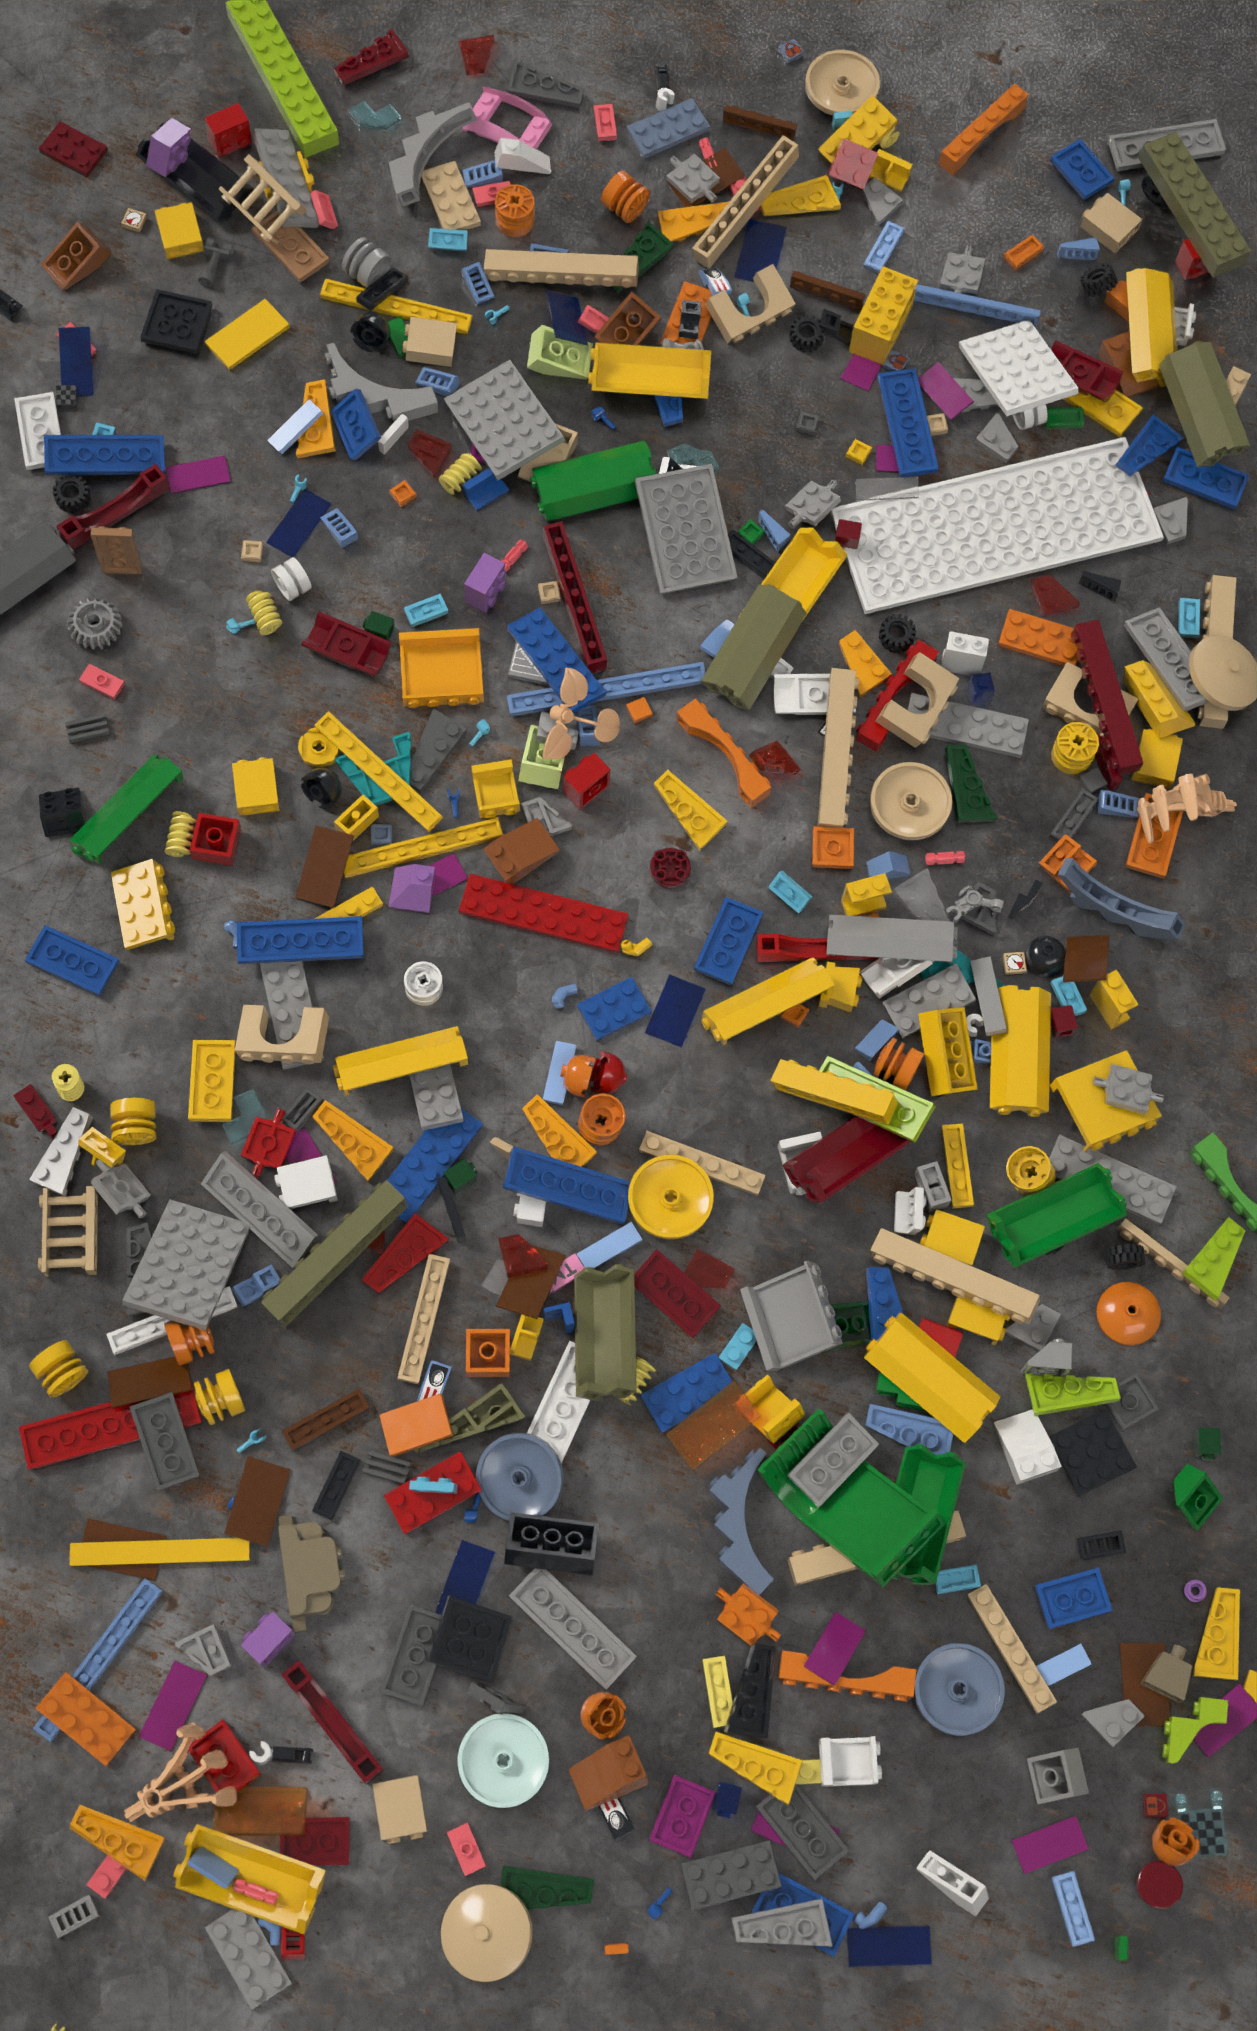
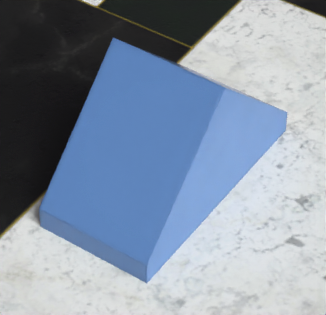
M888 851L866 862L869 877L886 873L887 879L911 875L906 855Z

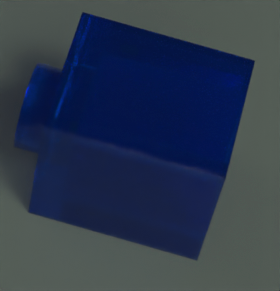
M991 672L971 675L968 689L972 704L992 700L995 688Z
M723 1782L718 1783L712 1810L717 1812L716 1816L730 1819V1815L736 1816L742 1787Z

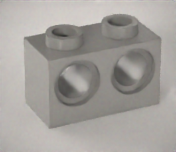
M938 1162L917 1167L914 1175L919 1188H924L928 1213L934 1212L936 1209L940 1210L948 1207L952 1200Z

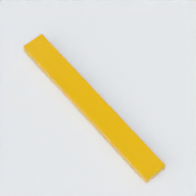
M325 279L320 292V298L368 310L356 302V296L363 292L365 288ZM393 295L371 310L398 318L401 317L406 320L415 317L457 323L456 332L466 335L473 316L470 314Z
M329 711L314 725L316 729L428 832L443 819L441 814Z
M499 818L350 854L344 876L348 878L494 841L503 835Z
M240 1538L70 1543V1566L250 1561V1541Z

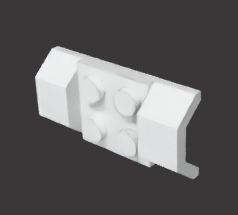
M774 674L775 714L826 715L830 674Z
M879 958L859 973L868 987L880 999L896 988V986H901L932 965L934 961Z

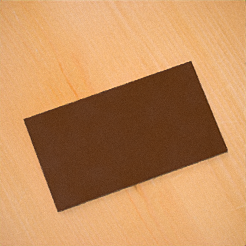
M726 148L713 154V157L711 155L703 160L720 177V182L711 189L714 194L719 193L745 177ZM667 181L684 207L697 206L708 199L704 196L690 203Z
M315 825L295 898L334 908L354 835Z
M1110 935L1067 937L1063 982L1106 980Z
M525 1243L496 1307L538 1319L566 1255Z
M175 1356L107 1371L112 1408L147 1401L173 1392L174 1395L192 1391L188 1363L179 1366Z
M247 1456L224 1534L268 1547L291 1469Z
M88 1519L82 1543L166 1540L167 1536ZM160 1563L88 1566L155 1581Z
M1120 1643L1123 1701L1129 1699L1144 1715L1135 1726H1165V1721H1169V1699L1140 1685L1157 1656L1162 1652H1166L1165 1643Z

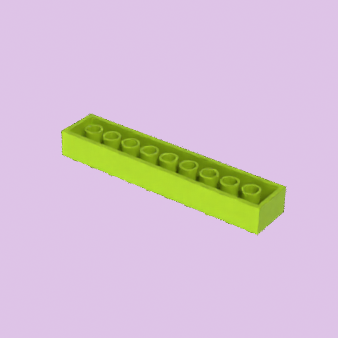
M227 1L228 18L304 157L307 158L339 145L338 130L267 1Z

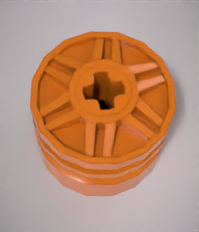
M620 171L606 185L601 196V204L612 212L616 211V215L626 223H631L646 207L650 198V190L640 182L635 183V179L627 172Z
M516 184L505 186L497 193L495 197V221L497 228L504 235L521 237L533 228L535 223L534 196L530 190Z
M892 1038L880 1053L875 1064L873 1076L878 1078L881 1072L884 1071L886 1073L883 1081L886 1082L892 1075L895 1077L893 1085L906 1091L925 1053L912 1047L907 1054H904L905 1043L902 1042L898 1050H896L894 1047L897 1039Z
M597 1094L587 1099L581 1109L577 1124L583 1139L592 1145L598 1146L608 1145L616 1140L625 1121L624 1107L617 1098L609 1094ZM598 1119L600 1122L604 1121L603 1126L600 1123H596Z
M173 1320L164 1323L179 1366L193 1361V1350H197L201 1358L205 1357L202 1349L204 1346L207 1347L209 1354L215 1353L214 1339L209 1325L206 1330L189 1325L183 1327L181 1323Z

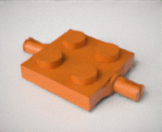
M743 1583L738 1591L732 1595L722 1588L717 1591L715 1595L725 1602L724 1610L717 1620L750 1646L755 1644L764 1634L768 1635L775 1642L779 1639L781 1634L771 1627L773 1619L779 1610Z

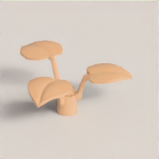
M565 668V676L560 688V697L565 704L555 705L550 710V718L556 721L557 725L548 734L543 750V759H560L569 753L572 738L567 734L568 728L564 724L572 720L595 725L594 737L601 742H610L619 733V716L612 709L602 710L598 715L597 722L574 716L571 709L568 708L577 705L578 700H583L588 692L586 678L575 669Z

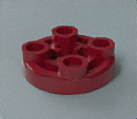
M665 848L654 853L650 862V874L658 885L665 888H676L683 885L689 878L691 864L685 851Z
M1154 1861L1144 1865L1139 1871L1136 1880L1139 1898L1150 1907L1157 1909L1169 1908L1176 1904L1183 1892V1880L1179 1871L1174 1866L1163 1861Z

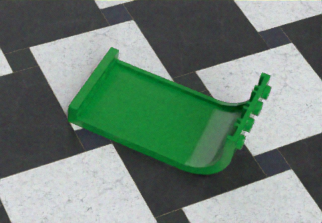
M818 1409L757 1470L772 1493L802 1524L883 1588L945 1523L939 1512L933 1508L929 1510L865 1460L820 1507H817L787 1474L833 1428L826 1414Z

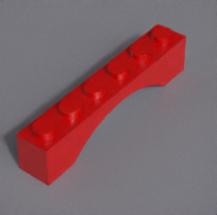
M920 640L917 641L915 646L911 645L906 653L908 657L905 661H900L896 668L897 674L895 677L891 675L886 684L887 689L885 692L881 691L876 699L878 703L875 707L871 706L866 714L867 720L865 723L861 721L856 729L858 733L856 741L875 752L879 750L889 731L875 721L884 706L894 698L899 690L913 681L904 674L912 658L921 652L934 662L937 660L939 651Z
M757 934L756 939L757 962L806 961L812 957L816 961L879 958L844 955L827 956L828 938H797L781 934Z

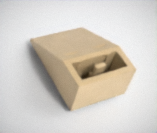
M555 423L564 436L565 441L523 465L518 477L531 482L530 477L533 476L532 468L570 459L578 445V432Z

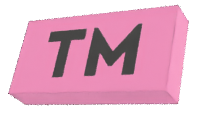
M575 1253L564 1260L550 1290V1295L574 1281V1275L584 1269L583 1264Z

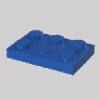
M1081 139L1055 153L1050 158V162L1083 200L1114 182V177Z
M353 390L330 411L351 460L356 461L381 439V435L361 390Z
M632 977L577 1004V1008L596 1042L652 1013Z
M1099 1567L1034 1586L1048 1630L1113 1611Z

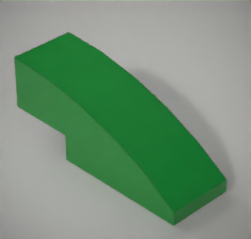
M878 1374L875 1394L895 1397V1406L927 1412L884 1374Z

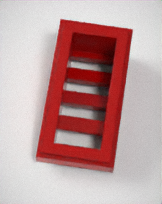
M282 1927V1960H305V1934L287 1931V1928ZM300 1937V1941H287V1938ZM287 1948H300V1950H287Z

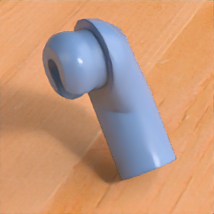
M229 920L225 922L224 930L228 933L231 932L234 936L233 948L237 949V921Z
M576 984L563 986L556 990L552 996V1003H554L553 1006L556 1009L564 1007L563 1000L566 996L578 993Z
M878 1902L869 1915L865 1916L863 1912H859L855 1916L854 1922L859 1925V1928L865 1929L878 1923L888 1909L883 1903Z
M258 1918V1924L270 1931V1945H281L282 1926Z

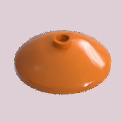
M1121 1282L1112 1285L1101 1295L1096 1308V1316L1101 1330L1109 1339L1121 1345L1134 1346L1148 1341L1156 1333L1161 1321V1310L1156 1297L1146 1287L1134 1282ZM1129 1307L1134 1308V1314L1128 1311Z

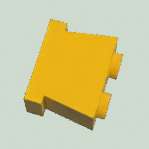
M827 961L825 969L835 987L833 992L825 995L824 992L821 993L818 1007L827 1008V1005L851 1013L853 1006L857 1007L859 995L855 993L856 988L861 987L862 975H859L860 968L835 967L836 963Z

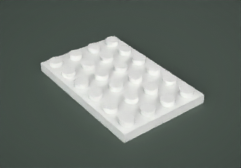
M1030 320L959 341L960 350L1006 416L1078 394L1077 385Z

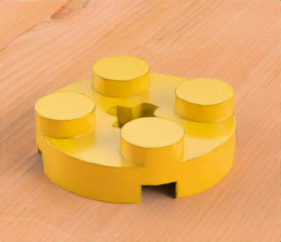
M316 728L308 730V733L301 736L298 743L299 754L304 764L312 767L330 766L334 764L335 758L339 754V749ZM320 743L324 749L321 751L313 749V747H317V744Z

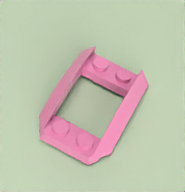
M482 87L484 92L473 108L477 121L462 128L463 132L472 131L477 136L487 138L496 143H499L500 138L520 140L537 150L552 126L551 121L544 112L513 94L489 87ZM501 101L518 107L533 116L532 121L520 139L505 129L488 122Z

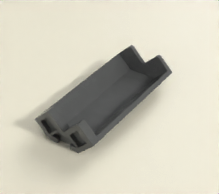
M40 523L0 552V615L76 561L73 556L75 554L69 544H65L60 539L52 525Z

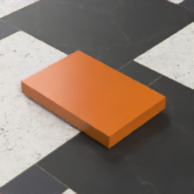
M441 1393L379 1415L391 1457L453 1436Z

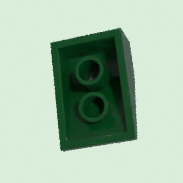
M868 1301L830 1304L835 1311L834 1319L836 1325L839 1326L842 1332L841 1340L843 1344L821 1353L867 1346L871 1342Z

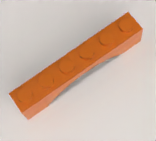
M1013 84L941 151L938 165L953 176L991 132L1004 122L1014 119L1025 109L1029 94L1016 84Z
M695 698L677 711L676 721L688 735L709 741L727 756L737 776L738 794L750 808L770 795L771 783L765 776L762 777L757 766L753 762H749L743 749L733 743L731 735L721 729L719 721L715 717L712 718L707 707L703 703H699Z
M782 1651L780 1655L778 1680L783 1681V1685L796 1686V1683L805 1684V1688L818 1689V1686H824L830 1692H840L841 1689L850 1690L849 1694L863 1696V1692L872 1693L873 1698L885 1699V1695L894 1696V1700L900 1702H907L908 1699L914 1697L916 1669L894 1666L886 1672L873 1677L856 1679L840 1676L834 1686L804 1667L809 1658L806 1654Z

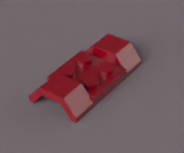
M1055 340L1051 351L1077 385L1078 392L1086 396L1089 394L1104 402L1109 401L1118 388L1124 371Z
M319 611L313 629L308 638L302 641L301 646L353 670L357 669L374 677L379 674L388 657L391 642Z

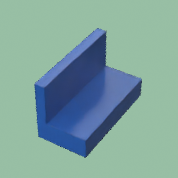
M489 468L463 484V494L477 511L509 491L501 479L497 480Z
M569 1302L544 1308L545 1322L562 1318L565 1334L574 1332V1319Z

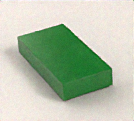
M399 317L388 321L390 327L389 339L398 356L402 357L406 355V353H403V343L408 341V336H405L406 326L402 318Z
M1047 408L1048 417L1046 423H1044L1045 428L1084 427L1083 408Z

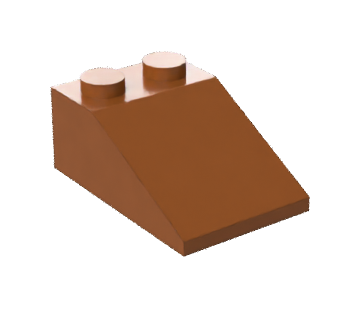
M77 222L41 263V266L65 291L100 268L112 253L89 228Z
M631 292L594 337L601 343L640 345L661 321V316Z
M1130 331L1102 341L1098 352L1101 360L1124 371L1118 385L1120 393L1130 398L1159 386L1156 378L1137 382L1132 374Z
M538 818L500 836L483 848L508 884H515L561 851Z
M630 1735L607 1744L568 1769L585 1812L648 1785L646 1773Z

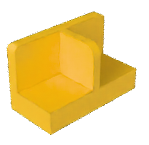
M879 149L869 178H877L884 185L901 192L911 175L913 164Z
M90 1128L79 1138L78 1145L93 1155L91 1162L93 1166L96 1165L95 1163L98 1160H101L111 1168L114 1165L117 1167L123 1164L126 1150L95 1128Z
M521 1315L510 1348V1355L531 1361L544 1322L543 1318L538 1317V1319Z

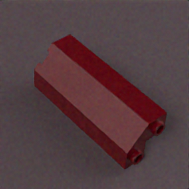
M855 1116L782 1166L791 1183L796 1188L801 1187L807 1192L806 1198L810 1202L822 1203L912 1141Z

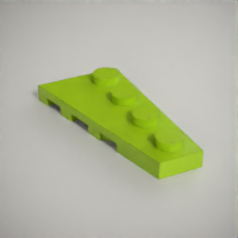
M1230 1217L1227 1218L1182 1272L1187 1279L1214 1301L1221 1294L1246 1231Z
M1025 1373L1034 1416L1120 1401L1116 1378L1090 1376L1079 1378L1072 1375L1061 1377L1053 1376V1374H1044L1043 1376Z

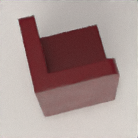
M839 519L835 541L841 547L858 549L862 523Z
M1072 1005L1051 1009V1028L1054 1038L1074 1035L1078 1029Z

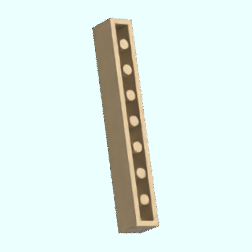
M785 136L780 138L692 249L695 261L710 269L799 158L798 144Z
M486 249L484 274L487 280L637 287L639 272L638 256Z
M1212 575L1210 582H1206L1205 594H1208V599L1205 600L1204 611H1207V614L1203 620V629L1206 630L1202 640L1213 635H1221L1233 639L1235 577ZM1210 702L1199 706L1197 710V718H1200L1199 726L1223 729L1228 721V710L1219 708Z
M832 668L829 676L817 827L843 828L848 822V813L845 812V805H849L850 793H846V789L851 783V774L848 773V766H852L853 754H849L850 747L854 745V735H851V728H855L856 716L852 715L853 708L856 709L857 697L854 696V689H858L859 677H855L856 670Z
M883 1228L880 1229L870 1250L873 1260L879 1264L885 1265L887 1263L900 1273L906 1271L913 1274L912 1276L919 1281L927 1280L940 1290L945 1288L952 1291V1294L956 1297L964 1298L965 1296L971 1299L975 1305L990 1307L994 1313L1011 1316L1013 1321L1020 1324L1024 1322L1030 1324L1040 1303V1295Z
M958 1510L953 1513L946 1544L962 1540L966 1537ZM825 1544L812 1547L813 1551L807 1553L804 1550L791 1553L792 1557H789L787 1560L795 1586L859 1569L831 1546L826 1547Z

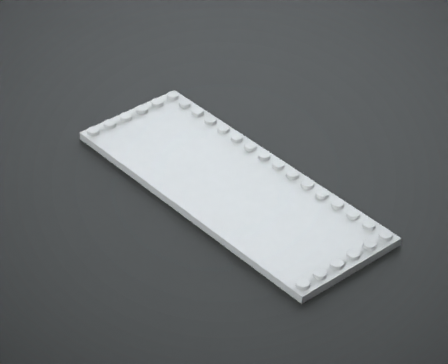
M1126 437L835 507L830 514L836 531L839 519L862 523L858 549L842 548L847 553L846 561L864 613L869 614L1162 541L1164 536L1139 471L1130 477L1115 466L1129 447Z

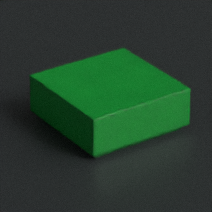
M750 519L737 533L754 545L765 534V531Z
M1115 1936L1116 1961L1128 1960L1127 1936Z

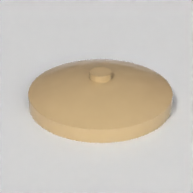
M833 50L817 57L809 66L805 80L806 93L810 101L818 109L829 115H833L835 112L851 110L854 114L872 95L877 98L880 87L879 74L873 63L865 56L849 50Z
M1213 635L1204 638L1193 648L1189 658L1190 675L1196 688L1205 699L1219 708L1230 711L1244 709L1256 700L1257 663L1243 645L1232 638Z
M904 762L893 765L880 774L872 788L870 806L875 820L887 833L904 840H920L934 835L945 825L952 808V795L946 780L936 770L921 763Z
M482 1884L464 1890L450 1903L443 1917L441 1941L444 1953L454 1969L471 1980L491 1982L511 1975L526 1959L532 1943V1922L525 1904L516 1894L502 1886Z

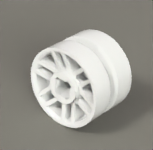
M1046 404L1013 414L1014 421L1020 430L1046 423L1048 417Z
M294 557L285 561L284 567L278 565L271 569L276 585L288 601L297 598L299 592L303 594L312 589L306 572Z
M417 962L407 969L404 975V985L408 999L420 1006H428L435 1003L441 997L443 991L440 970L429 962Z

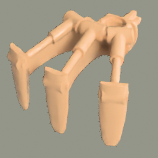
M1187 774L1179 777L1178 786H1175L1170 791L1164 789V785L1155 787L1152 794L1153 803L1150 804L1148 801H1145V798L1139 799L1137 812L1140 814L1148 844H1152L1153 829L1151 819L1157 815L1161 828L1164 832L1170 831L1169 811H1186L1189 819L1194 821L1197 820L1198 815L1214 817L1224 811L1234 812V807L1237 806V803L1226 799L1224 792L1211 790L1208 785L1210 784V779L1207 774L1195 778L1193 774Z
M192 1722L177 1729L176 1735L184 1738L173 1759L167 1763L166 1769L159 1778H154L151 1784L146 1785L143 1790L137 1793L140 1801L124 1810L126 1819L132 1822L145 1813L149 1817L154 1818L165 1811H171L178 1804H186V1808H196L199 1803H209L210 1801L216 1806L221 1807L232 1806L236 1803L237 1792L232 1786L221 1789L215 1795H209V1793L197 1794V1790H194V1782L204 1775L203 1773L210 1768L222 1769L227 1766V1758L221 1750H215L204 1755L200 1761L202 1766L191 1774L185 1772V1768L182 1766L193 1739H201L206 1734L200 1725ZM173 1775L178 1777V1782L164 1788ZM183 1787L186 1798L170 1800V1794ZM154 1793H157L159 1796L158 1804L153 1800Z

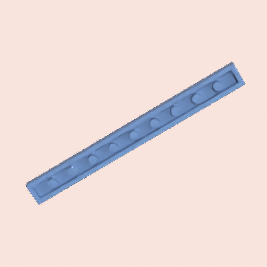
M699 662L599 679L597 681L606 691V696L596 702L703 684L701 679L706 673L704 663ZM552 688L507 695L510 717L551 710L555 705L560 706L563 704Z

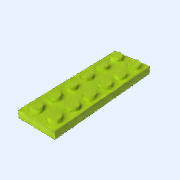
M829 1056L826 1057L819 1071L824 1073L826 1071L832 1072L840 1078L849 1077L855 1080L856 1083L871 1084L879 1090L888 1089L892 1091L898 1101V1105L889 1125L861 1116L858 1117L914 1143L936 1107L932 1102Z

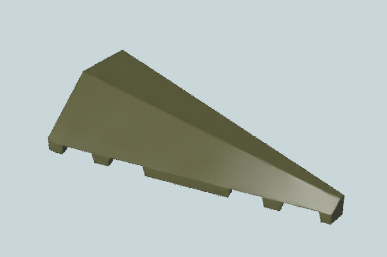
M501 1383L467 1409L464 1408L449 1419L453 1432L452 1437L414 1449V1451L419 1453L524 1419L525 1415L506 1386Z

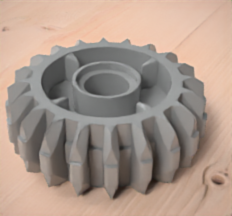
M95 597L94 601H91L90 598H87L86 603L80 601L79 607L74 605V612L69 613L70 618L67 620V623L69 625L68 631L78 645L83 644L85 649L91 645V649L95 650L96 646L102 649L103 644L110 646V640L116 641V635L121 633L122 617L119 614L118 608L114 607L111 601L107 603L106 599L103 598L99 602V599ZM93 622H99L97 625H91Z

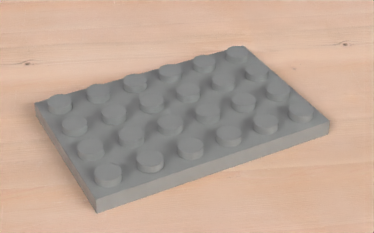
M511 360L506 361L444 398L446 405L497 480L507 476L565 441L564 436Z
M712 464L635 478L660 595L737 580L738 577Z
M169 1200L122 1300V1305L206 1330L248 1236L250 1226L234 1218Z

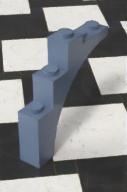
M1066 858L1060 868L1058 876L1070 889V898L1078 908L1097 910L1107 922L1127 924L1137 936L1172 941L1179 940L1186 923L1178 913L1144 905L1113 891L1089 875L1073 858Z
M761 1448L757 1452L752 1450L745 1458L747 1463L742 1468L737 1466L730 1474L732 1479L725 1474L721 1478L716 1476L709 1484L711 1489L708 1493L727 1510L726 1512L721 1510L713 1519L716 1522L713 1528L731 1544V1546L727 1544L719 1552L721 1557L718 1562L741 1584H746L758 1595H761L774 1580L763 1568L753 1552L747 1535L744 1517L745 1498L750 1480L767 1454Z

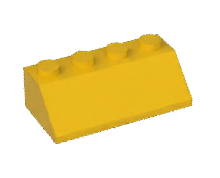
M1142 660L1124 666L1123 683L1129 693L1138 698L1136 704L1158 739L1195 726V722L1188 711H1183L1150 663Z
M965 1007L918 1013L931 1096L978 1090Z

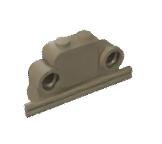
M292 1514L279 1516L278 1529L293 1632L306 1631L305 1616L328 1614L334 1606V1599L331 1594L338 1592L341 1588V1581H345L344 1568H339L338 1559H342L341 1546H336L332 1538L325 1537L324 1530L315 1522L293 1525Z

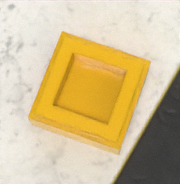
M855 439L845 457L863 466L872 451V447Z

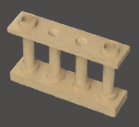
M248 155L244 159L249 165L247 167L248 170L229 191L220 186L219 190L223 193L221 197L228 204L233 203L262 231L260 235L268 243L272 241L277 245L279 241L273 236L274 233L292 213L298 212L300 215H303L307 209L256 159ZM258 173L262 177L260 179L261 182L245 201L240 204L234 198L235 195L253 175L256 176ZM271 186L275 190L273 192L274 195L253 217L247 209L266 188ZM284 199L288 203L286 205L287 208L266 229L260 222L279 200L282 201Z
M86 1186V1193H83V1196L51 1197L48 1188H43V1195L39 1196L40 1208H43L42 1258H38L39 1271L45 1277H49L50 1268L82 1267L88 1275H97L98 1191L94 1186ZM83 1204V1206H86V1214L82 1216L50 1218L51 1205ZM83 1225V1227H86V1235L74 1238H50V1226ZM82 1246L85 1248V1256L73 1259H50V1247Z

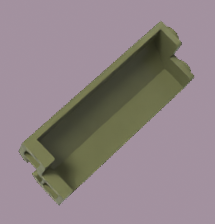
M1197 341L1190 346L1166 355L1165 359L1159 364L1197 468L1214 466L1224 456L1240 455L1250 444L1211 342Z
M759 584L701 679L705 687L711 693L725 695L734 707L750 710L807 614L802 604L773 585Z
M622 1264L613 1265L605 1272L597 1271L592 1267H586L574 1275L576 1397L592 1401L603 1400V1396L615 1395L616 1399L626 1398L637 1391L634 1269L627 1268Z

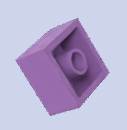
M173 118L168 120L151 136L146 166L164 177L174 172L181 162L184 163L188 157L187 148L191 141V129Z
M483 553L464 583L465 602L485 613L489 607L492 608L497 600V594L499 591L502 592L507 583L505 581V563Z
M274 1612L270 1615L266 1613L258 1621L259 1626L255 1631L250 1630L242 1638V1648L263 1668L296 1636Z

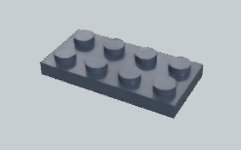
M693 98L628 125L626 131L645 159L709 131L710 125Z

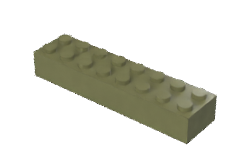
M1175 131L1144 144L1139 160L1211 276L1214 278L1246 264L1251 253L1250 248L1178 133Z
M387 1180L384 1183H378L372 1190L374 1193L368 1198H363L357 1204L358 1208L353 1213L349 1212L341 1220L342 1224L337 1229L335 1227L326 1234V1239L321 1244L317 1243L310 1250L311 1254L306 1259H300L295 1264V1270L291 1274H285L279 1280V1285L274 1290L270 1289L264 1294V1300L261 1303L284 1327L295 1319L409 1207L405 1197Z

